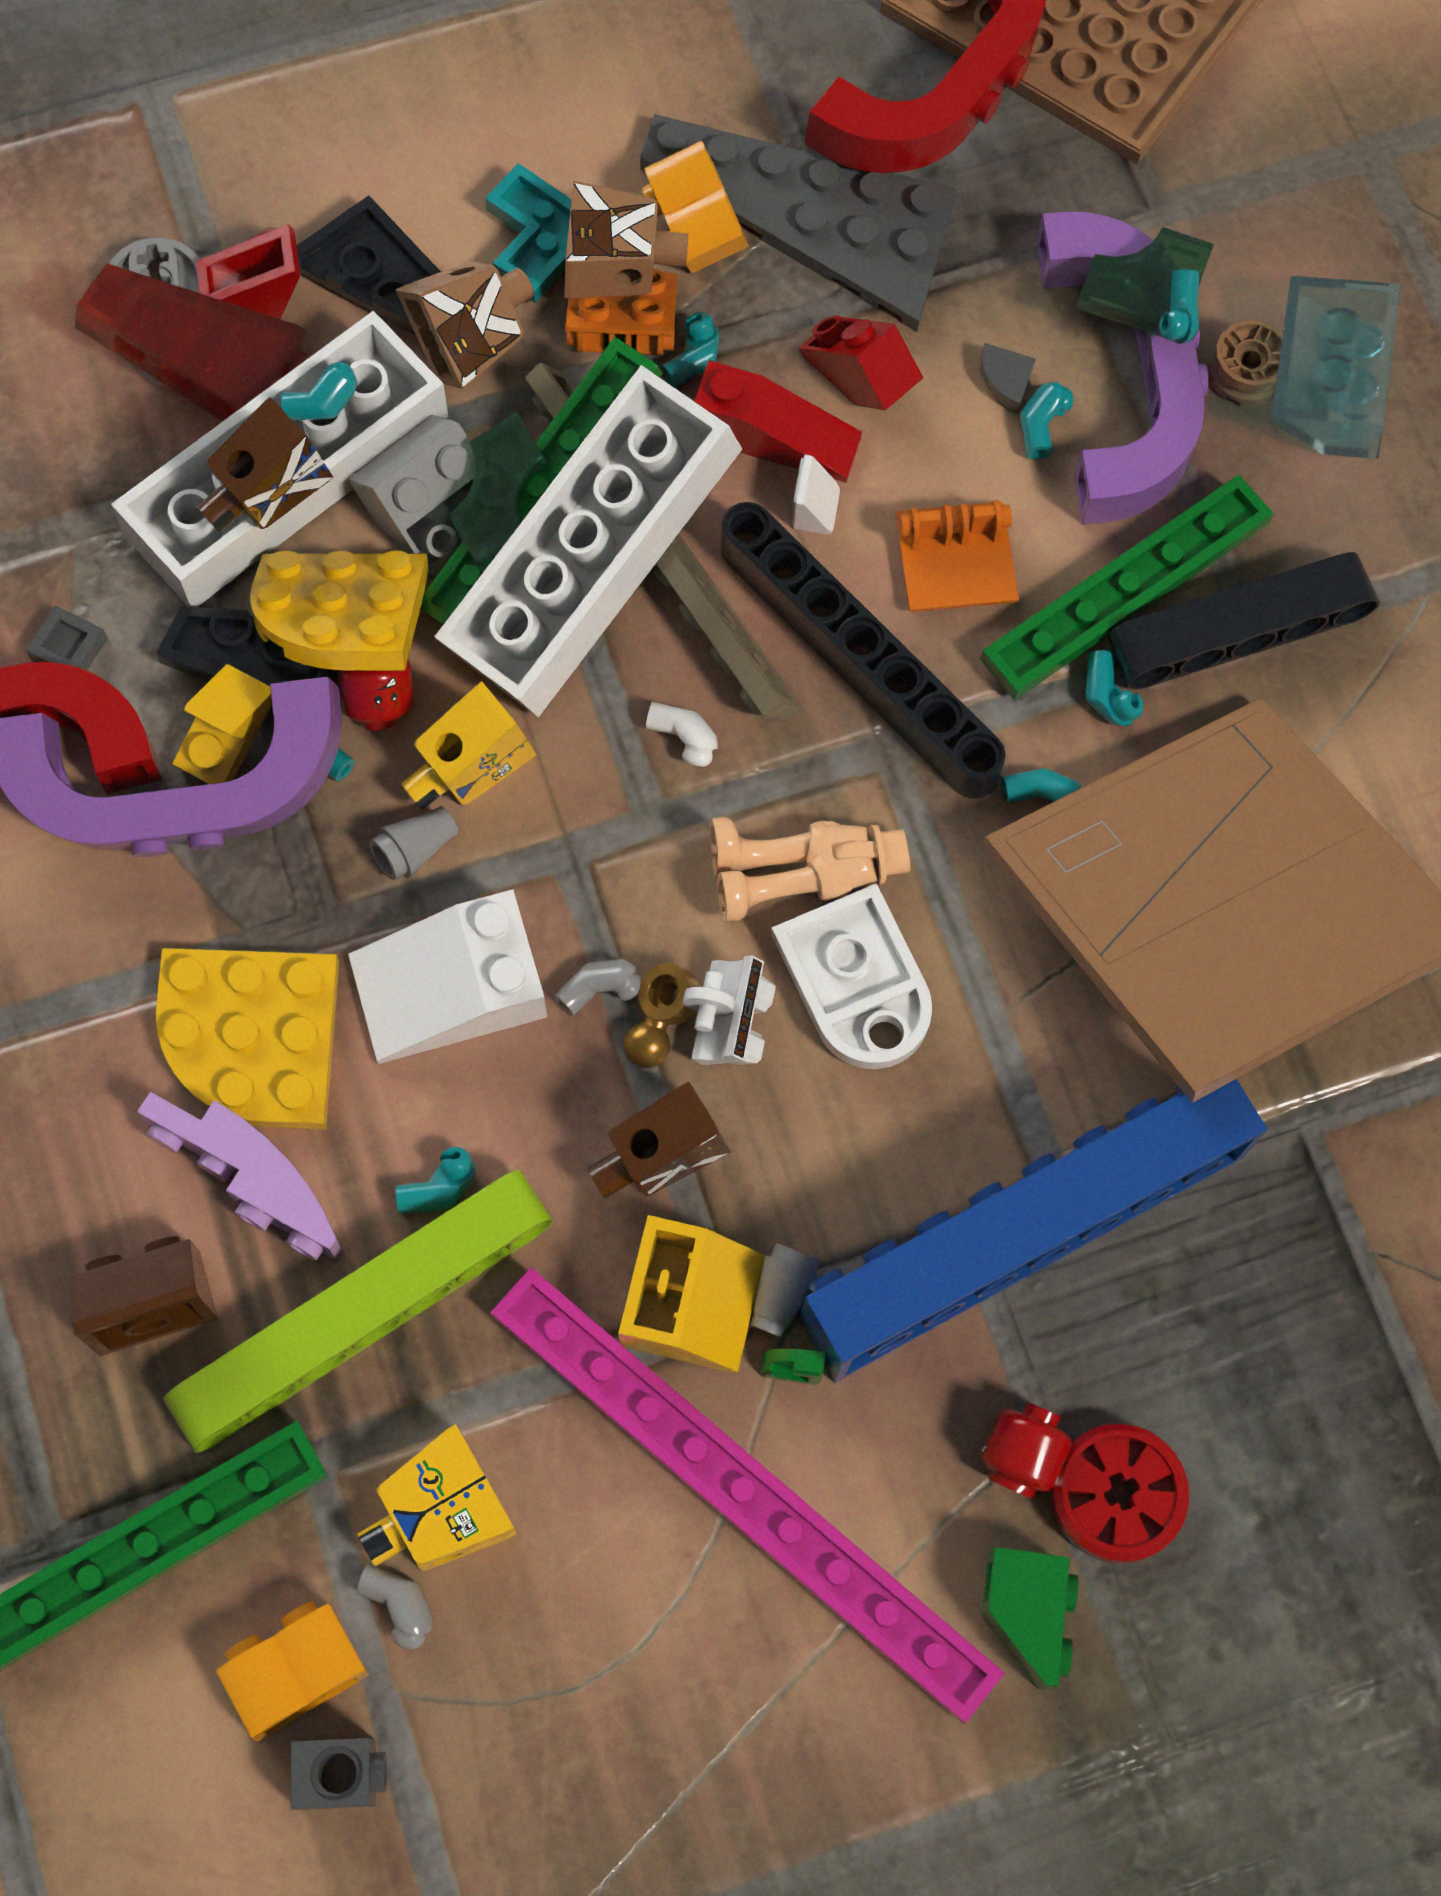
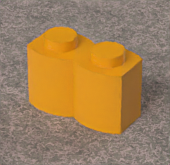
M702 140L644 168L650 184L642 187L643 194L646 197L654 198L658 202L657 216L664 214L670 229L668 232L689 233L686 266L692 274L749 247L718 172Z
M314 1601L305 1603L289 1612L280 1620L284 1629L264 1641H261L258 1634L250 1636L235 1644L224 1653L228 1662L215 1671L252 1740L259 1742L369 1675L334 1608L329 1603L320 1608H317Z

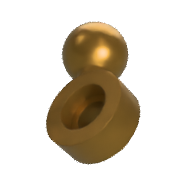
M662 963L651 968L643 977L638 998L640 1007L647 1017L644 1022L637 1023L631 1027L624 1038V1052L629 1061L641 1068H653L667 1058L670 1050V1039L666 1032L668 1025L683 1023L695 1012L683 1004L685 990L690 987H700L693 973L671 963ZM678 989L677 997L675 1001L672 1003V996L674 992Z

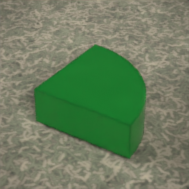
M802 1349L767 1350L762 1354L760 1374L765 1378L817 1385V1383H820L823 1375L826 1352Z

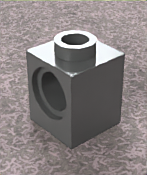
M357 1738L291 1742V1810L376 1806V1792H386L387 1757L386 1752H376V1740ZM338 1755H347L356 1765V1780L349 1790L336 1794L327 1787L324 1780V1771L332 1758Z

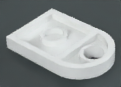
M877 883L772 927L771 936L810 1018L821 1040L836 1057L845 1063L859 1068L883 1069L903 1062L920 1047L927 1034L932 1016L930 991ZM880 1022L891 1023L899 1029L902 1041L891 1049L879 1048L869 1037L870 1028Z

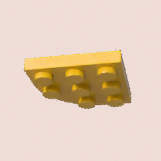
M287 550L278 551L273 554H262L250 593L256 630L264 642L270 639L283 647L286 658L304 665L331 670L405 671L429 575L427 554H408L397 550L383 554H352L342 550L333 551L328 554H297Z
M162 948L156 1003L157 1033L166 1061L185 1089L207 1109L215 1100L242 1117L251 1126L326 1130L340 962L337 954Z

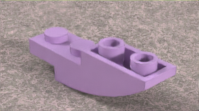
M152 1092L148 1094L137 1111L150 1128L146 1133L148 1138L173 1153H177L180 1147L183 1146L197 1154L200 1158L196 1164L224 1182H228L231 1175H234L235 1177L226 1191L234 1203L238 1205L234 1213L248 1224L264 1232L271 1224L289 1234L286 1243L304 1256L317 1261L322 1253L337 1262L343 1250L324 1210L308 1184L291 1162L263 1134L242 1117L215 1100L202 1120L156 1094Z

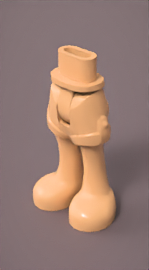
M727 817L710 819L712 866L714 876H718L717 898L724 922L739 921L747 915L750 907L770 899L816 892L820 900H835L873 883H877V885L885 884L887 875L910 873V857L903 829L880 831L878 825H870L868 831V828L863 826L840 825L834 821H818L809 825V832L772 840H750L742 838L738 834L736 826L731 819ZM805 862L806 866L792 871L762 876H745L741 872L757 867Z

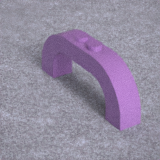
M1088 212L1044 213L1036 241L1043 289L1083 286L1102 290L1116 298L1126 308L1134 324L1151 419V430L1139 440L1128 445L1082 450L1074 475L1082 525L1119 521L1142 513L1164 499L1175 488L1188 467L1202 429L1205 408L1204 396L1208 392L1207 367L1204 363L1198 364L1196 349L1199 346L1200 330H1198L1197 335L1191 341L1184 344H1178L1174 340H1166L1161 335L1159 323L1163 314L1166 311H1170L1172 271L1176 270L1166 253L1147 235L1127 223L1105 215Z
M329 677L270 684L274 714L272 742L262 761L253 770L238 779L223 783L113 797L85 796L71 782L63 764L59 722L43 713L0 718V787L15 808L29 821L55 836L84 847L110 851L132 849L133 857L167 854V845L187 842L189 843L190 850L220 848L224 846L223 838L257 833L285 821L304 807L318 792L333 766L339 748L342 727L339 687Z

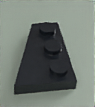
M370 195L296 245L300 273L369 311H374L380 317L416 336L396 290L441 271Z
M180 606L156 653L161 664L208 682L226 664L243 671L269 686L273 683L329 677L333 681L337 674V670L312 667L286 658L283 647L270 639L267 642L262 640L256 630L253 615H250L248 610Z

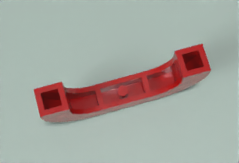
M987 0L993 10V18L932 91L919 98L908 101L883 100L864 92L838 76L809 111L804 144L836 163L853 169L875 173H897L915 170L942 159L966 139L979 121L984 124L988 123L1001 102L1003 91L1007 86L1012 89L1016 88L1023 79L1030 64L1028 59L1034 48L1046 0Z
M30 662L0 668V718L43 713L59 722V728L69 730L83 738L89 745L95 773L106 794L162 780L154 748L142 722L130 702L109 682L82 668L55 662Z

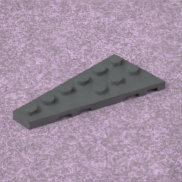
M654 114L640 156L641 170L645 172L644 168L702 140L710 154L739 223H743L762 234L763 242L827 280L838 279L861 293L860 299L875 308L882 305L901 316L902 324L916 332L918 331L955 203L956 188L896 173L861 171L836 163L823 155Z

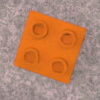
M653 269L652 291L646 295L569 298L565 325L567 346L577 347V352H603L605 350V333H608L609 343L616 337V334H625V343L632 347V335H637L636 351L641 354L663 356V350L674 351L678 273H664Z
M992 500L991 503L969 505L959 503L958 506L947 504L936 508L917 509L914 507L910 508V510L895 511L909 612L1019 602L1007 528L1012 525V512L1009 504L1004 505L1003 501Z

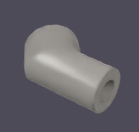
M624 959L590 962L584 965L566 982L553 997L566 1013L574 1016L598 992L613 991L616 998L624 1001L634 998L639 992L642 979L635 973L636 967Z
M367 1564L360 1577L356 1594L387 1605L395 1626L391 1636L399 1647L409 1650L419 1648L424 1643L426 1634L431 1631L433 1618L421 1587L410 1579Z

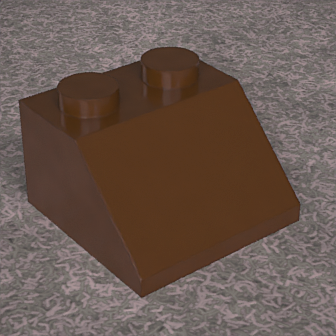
M178 1236L161 1238L147 1244L144 1247L145 1253L123 1260L120 1255L97 1258L85 1265V1272L70 1276L72 1324L75 1335L99 1356H104L217 1320L218 1316L201 1254L190 1239L181 1241Z

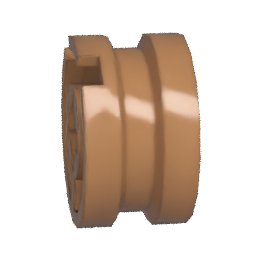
M1243 320L1230 325L1222 332L1208 366L1209 381L1214 392L1224 401L1230 398L1239 402V407H1256L1267 403V400L1274 393L1277 394L1291 362V347L1285 335L1275 326L1261 320ZM1241 361H1246V365L1252 369L1245 367Z

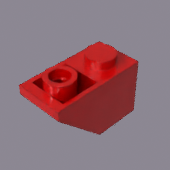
M839 315L831 316L819 322L812 330L813 336L798 347L802 356L857 406L886 411L923 379L898 328L892 323L840 317Z

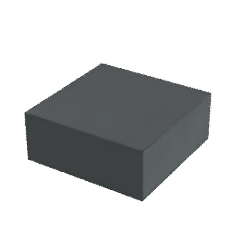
M55 605L27 647L26 652L30 659L35 662H55L88 670L108 638L104 629Z

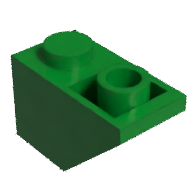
M994 1547L987 1557L982 1617L1036 1688L1045 1690L1057 1688L1059 1676L1068 1677L1072 1663L1073 1642L1071 1638L1063 1637L1065 1612H1075L1079 1580L1078 1575L1069 1574L1070 1557Z

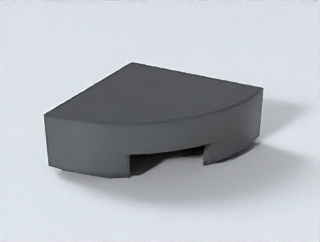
M984 343L980 362L982 377L984 376L987 385L996 395L995 399L1004 407L1018 413L1036 358Z

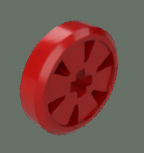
M1116 1423L1093 1428L1072 1442V1448L1056 1484L1050 1490L1053 1513L1060 1529L1075 1547L1097 1560L1115 1564H1126L1149 1558L1164 1549L1176 1537L1187 1516L1189 1485L1181 1461L1165 1441L1144 1428ZM1118 1477L1120 1485L1129 1481L1133 1486L1135 1493L1127 1499L1130 1509L1121 1510L1119 1502L1110 1506L1106 1501L1104 1494L1112 1488L1109 1478Z

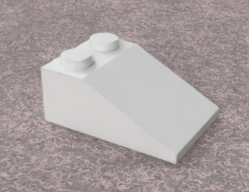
M513 889L456 904L348 954L378 1064L547 1018L544 994Z

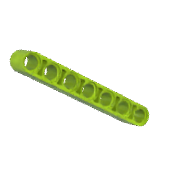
M522 1171L510 1172L171 1389L165 1395L163 1401L195 1453L206 1451L525 1246L552 1225L554 1219Z

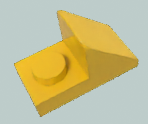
M226 664L186 704L184 711L195 716V719L172 764L208 784L234 780L272 705L271 686Z

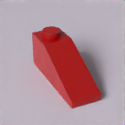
M708 360L694 402L729 425L742 447L740 453L799 469L801 458H804V455H810L822 465L834 480L847 483L862 438V431L760 374Z

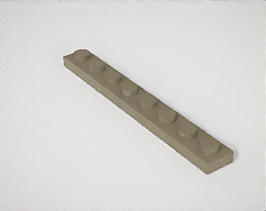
M539 363L525 376L536 393L533 397L535 406L550 421L554 419L576 389L565 373L542 363ZM678 533L653 566L652 572L666 587L674 588L683 601L679 609L685 619L698 631L703 630L713 644L709 651L716 663L725 672L733 673L744 688L740 691V696L747 707L760 718L764 716L786 722L802 706Z

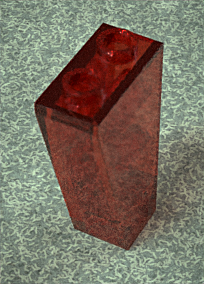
M108 263L105 264L76 307L75 329L221 421L226 420L303 363L308 354L301 350L307 330L297 324Z

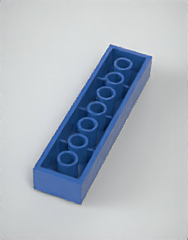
M1238 1080L1231 1081L1194 1103L1187 1098L1177 1085L1176 1090L1178 1093L1164 1103L1160 1104L1156 1097H1152L1129 1110L1124 1115L1127 1121L1116 1129L1108 1132L1106 1127L1101 1125L1083 1134L1073 1142L1076 1149L1056 1161L1053 1154L1049 1153L1033 1161L1021 1170L1023 1178L1004 1189L1000 1182H995L983 1188L968 1199L971 1206L951 1218L948 1211L945 1210L926 1219L915 1228L918 1235L908 1242L898 1246L895 1240L891 1239L876 1246L862 1256L865 1264L851 1273L844 1275L841 1268H838L813 1281L808 1286L811 1293L805 1297L799 1321L816 1351L826 1352L824 1365L834 1383L1243 1159L1268 1128Z

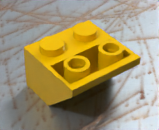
M648 1215L618 1333L619 1343L625 1348L738 1374L764 1255L707 1228Z

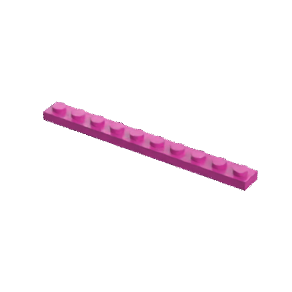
M532 1267L528 1269L490 1312L493 1319L962 1724H965L1003 1677L1005 1673Z

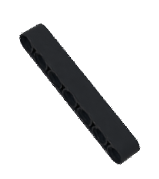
M752 502L737 503L730 507L724 514L722 522L721 551L726 563L957 793L971 799L984 798L991 794L998 784L1006 757L1004 746L999 738L765 508ZM748 532L758 538L745 542L737 539L735 535ZM786 569L793 572L796 576L790 579H781L774 576L772 572ZM823 606L832 610L834 614L820 617L811 613L810 609ZM852 644H863L871 648L873 652L868 655H857L847 647ZM895 681L902 682L908 685L911 691L903 694L894 693L887 688L886 684ZM935 719L946 723L950 730L942 733L934 732L927 728L925 722ZM970 758L981 759L987 763L990 769L984 772L972 771L963 761Z

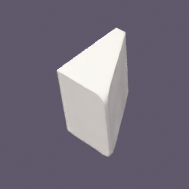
M804 455V458H801L793 500L791 525L796 530L831 534L834 529L840 488L833 477L810 455Z

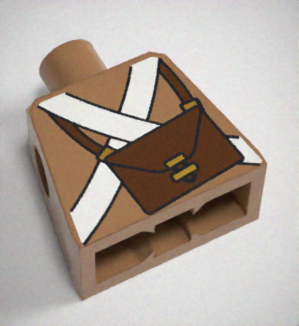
M573 181L565 261L564 298L648 294L652 291L654 264L686 267L689 233L657 231L658 202L654 198Z
M478 262L464 263L404 285L396 290L432 372L443 384L460 389L472 383L522 338L524 329L514 308L534 295L533 286L528 276L521 269L515 268L501 277L494 265Z

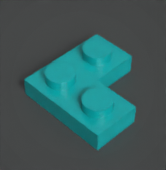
M518 163L487 195L485 204L486 211L520 233L498 256L493 265L499 271L501 277L515 268L521 269L528 276L533 286L534 295L529 300L536 303L565 271L571 198Z

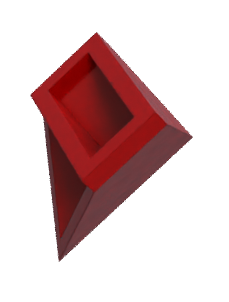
M289 224L280 228L269 227L240 244L196 260L201 307L206 312L282 318L300 278L294 229Z

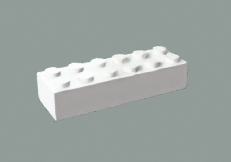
M372 311L114 501L111 506L122 533L188 607H198L259 561L262 554L271 552L354 488L348 481V478L431 415L447 419L449 416L444 384L393 330ZM335 362L348 364L356 376L357 387L355 393L341 412L332 419L293 421L308 437L333 475V478L268 528L260 529L243 512L219 533L196 508L221 486L206 466L208 459L269 397L281 408V393L308 392L330 364Z
M641 365L435 635V638L455 656L539 718L742 451V447L729 425Z

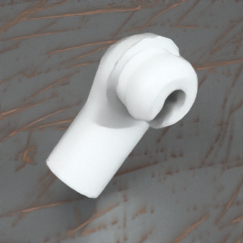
M651 702L646 728L677 735L685 743L682 757L686 763L701 767L709 765L712 762L713 750L718 749L716 734L703 717L692 710Z

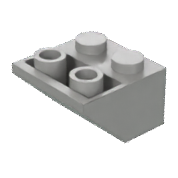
M436 415L428 417L348 478V481L376 524L402 551L408 554H427L429 578L445 566L500 491L460 423Z

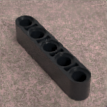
M1347 552L1134 618L1112 630L1108 635V641L1128 688L1139 690L1353 623L1375 611L1380 605V601L1359 555L1355 552Z

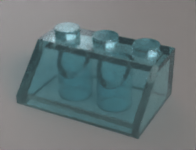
M1291 276L1271 422L1323 455L1379 459L1401 284Z

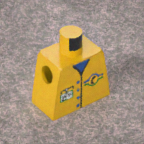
M481 681L416 740L414 746L427 763L404 780L401 785L421 810H424L447 790H450L463 806L475 800L537 754L514 719Z
M456 1424L445 1430L379 1485L376 1491L389 1515L357 1533L375 1567L408 1548L422 1572L517 1535L510 1519Z

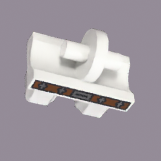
M753 955L744 956L739 961H712L710 971L706 972L703 987H690L685 990L683 1004L689 1009L698 1012L695 1023L697 1034L691 1060L702 1065L722 1063L745 1065L761 1061L765 1041L762 1039L761 1034L751 1030L753 1015L766 1013L773 1003L776 988L772 982L762 976L764 961Z

